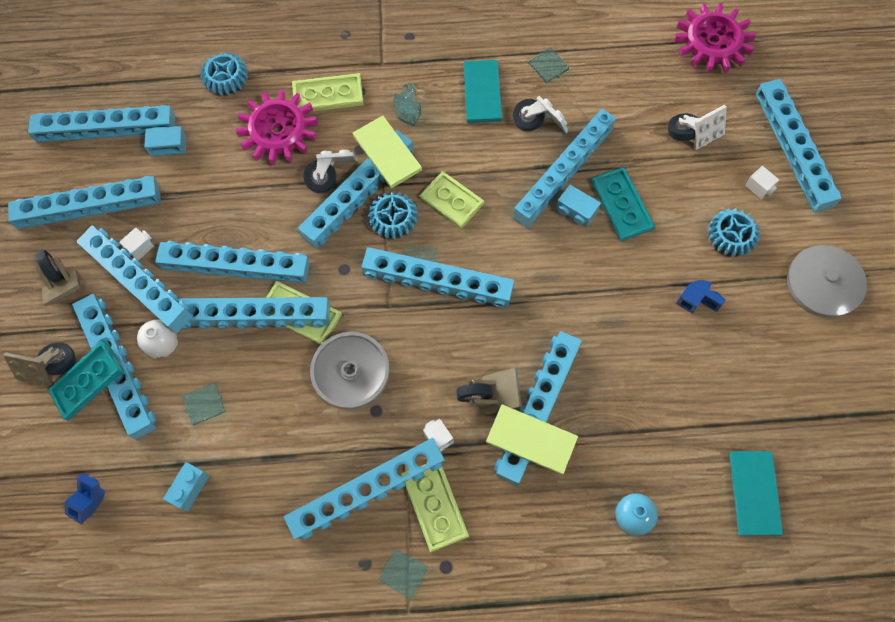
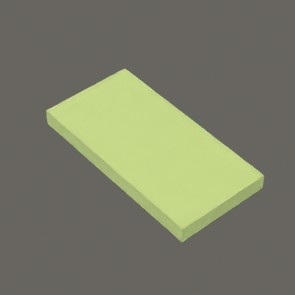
M360 73L292 81L293 96L299 93L301 97L298 108L303 107L309 102L312 105L313 111L364 105Z
M384 116L353 132V137L391 188L422 171L421 165Z
M276 281L266 298L309 296ZM330 307L329 326L315 328L312 325L304 326L303 328L286 325L285 328L321 345L329 338L342 313ZM271 311L267 316H272L275 311ZM294 311L288 312L286 316H291ZM308 311L305 316H310L313 311Z
M501 405L486 443L563 475L578 436L510 407Z
M443 467L433 472L431 469L423 472L425 476L416 481H413L411 478L405 482L430 553L469 537ZM409 471L402 473V477L406 476Z

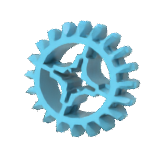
M220 52L217 56L213 54V58H208V62H203L204 67L201 68V78L204 86L215 95L219 93L223 96L226 93L229 96L230 92L236 94V89L241 90V85H245V80H248V70L245 62L234 53L229 54L226 52L222 54Z
M393 191L391 195L384 193L383 198L378 196V201L372 202L373 206H370V213L368 214L370 225L373 226L375 232L378 231V235L382 236L385 234L386 239L392 236L395 240L397 235L402 238L403 233L408 235L409 229L413 230L414 224H417L418 212L416 211V205L413 204L412 198L408 199L406 194L402 196L400 191L397 195H394Z
M729 208L725 212L720 211L709 224L708 234H710L709 240L713 241L712 247L717 246V252L723 250L724 256L728 253L731 254V257H734L736 254L739 257L743 254L747 255L751 250H754L760 239L761 231H758L759 225L754 224L756 218L751 219V213L745 215L744 209L740 212L736 208L733 211ZM726 223V228L721 230L720 225ZM747 235V241L742 242L743 236Z

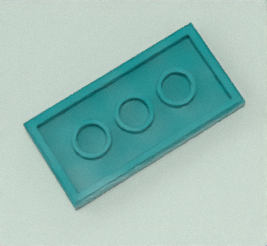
M498 60L463 61L467 123L502 121Z
M625 167L591 178V183L620 242L655 229V225Z
M102 340L54 383L48 391L63 419L70 421L124 372V369L106 340Z
M731 451L729 456L738 536H782L783 530L772 451Z

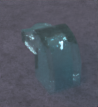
M408 83L407 87L403 88L401 96L398 94L394 95L395 114L400 121L415 126L421 115V103L414 101L416 96L415 84Z

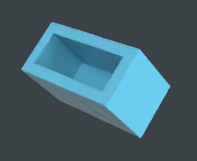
M181 126L146 129L145 149L150 156L186 154V134Z
M569 185L558 199L556 209L562 215L574 219L577 224L588 227L599 212L601 203L574 186Z
M185 462L163 499L188 512L210 475Z

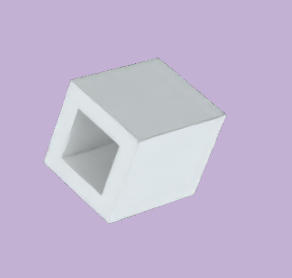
M761 166L750 176L745 186L760 199H763L766 195L771 196L776 191V184L779 179L765 167Z
M137 228L133 229L119 242L137 260H140L154 247L150 242L151 236L146 231L141 232Z
M440 419L437 421L432 420L425 425V429H423L427 440L434 438L440 451L454 443L452 435Z

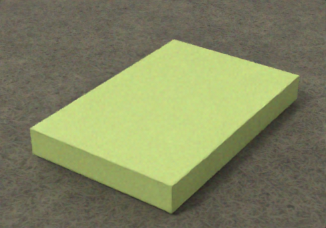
M443 171L419 195L422 201L460 229L484 205V200Z

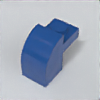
M697 280L686 287L676 304L692 314L700 302L718 312L726 299L720 293L709 289L712 285L711 282Z
M84 473L77 477V491L65 501V515L79 524H83L96 511L105 495V490L100 488V483L94 477H89Z

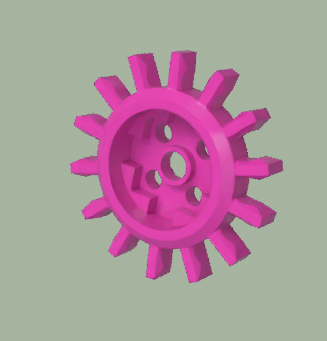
M702 3L700 7L701 15L699 16L691 9H688L685 17L691 23L679 19L676 29L687 32L676 33L674 43H687V45L681 47L679 55L683 56L691 52L694 55L690 65L692 67L696 66L700 60L707 62V73H711L714 63H720L724 73H727L731 67L729 62L731 59L741 67L745 58L739 52L751 56L754 46L743 43L753 42L756 37V32H743V30L749 27L751 20L747 19L738 23L735 19L739 9L735 8L730 15L722 13L723 3L718 4L715 12H709L706 3ZM714 38L718 42L713 43L709 39Z
M283 89L279 90L278 100L270 101L269 95L264 91L262 92V98L265 103L257 106L251 100L247 101L253 113L251 116L242 113L238 114L240 122L247 123L248 127L236 128V133L238 137L251 136L240 144L244 151L256 145L257 148L252 154L255 161L258 162L264 152L269 153L268 158L271 165H275L277 154L283 153L286 160L291 163L293 162L291 150L298 148L304 154L308 152L305 144L302 143L304 138L316 141L315 132L306 130V127L318 125L317 117L304 118L305 115L313 111L310 102L301 108L297 107L301 102L299 93H296L290 102L285 100L286 96ZM276 127H283L282 131L274 132Z

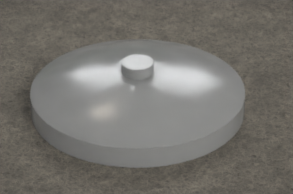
M819 245L807 248L796 256L788 269L787 285L793 299L804 310L819 317L838 318L851 313L862 303L867 292V279L863 268L852 255L837 247Z
M344 332L327 339L315 352L310 366L311 381L318 395L331 406L346 410L362 408L375 401L386 388L390 375L389 361L383 347L374 338L359 332Z

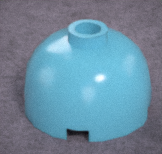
M635 493L629 494L620 500L616 506L615 516L619 528L626 534L642 536L651 532L656 526L658 510L654 501L648 496Z

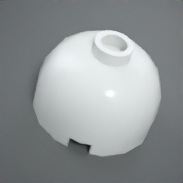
M154 319L141 326L137 334V343L142 352L153 359L162 356L167 357L178 345V334L161 320Z

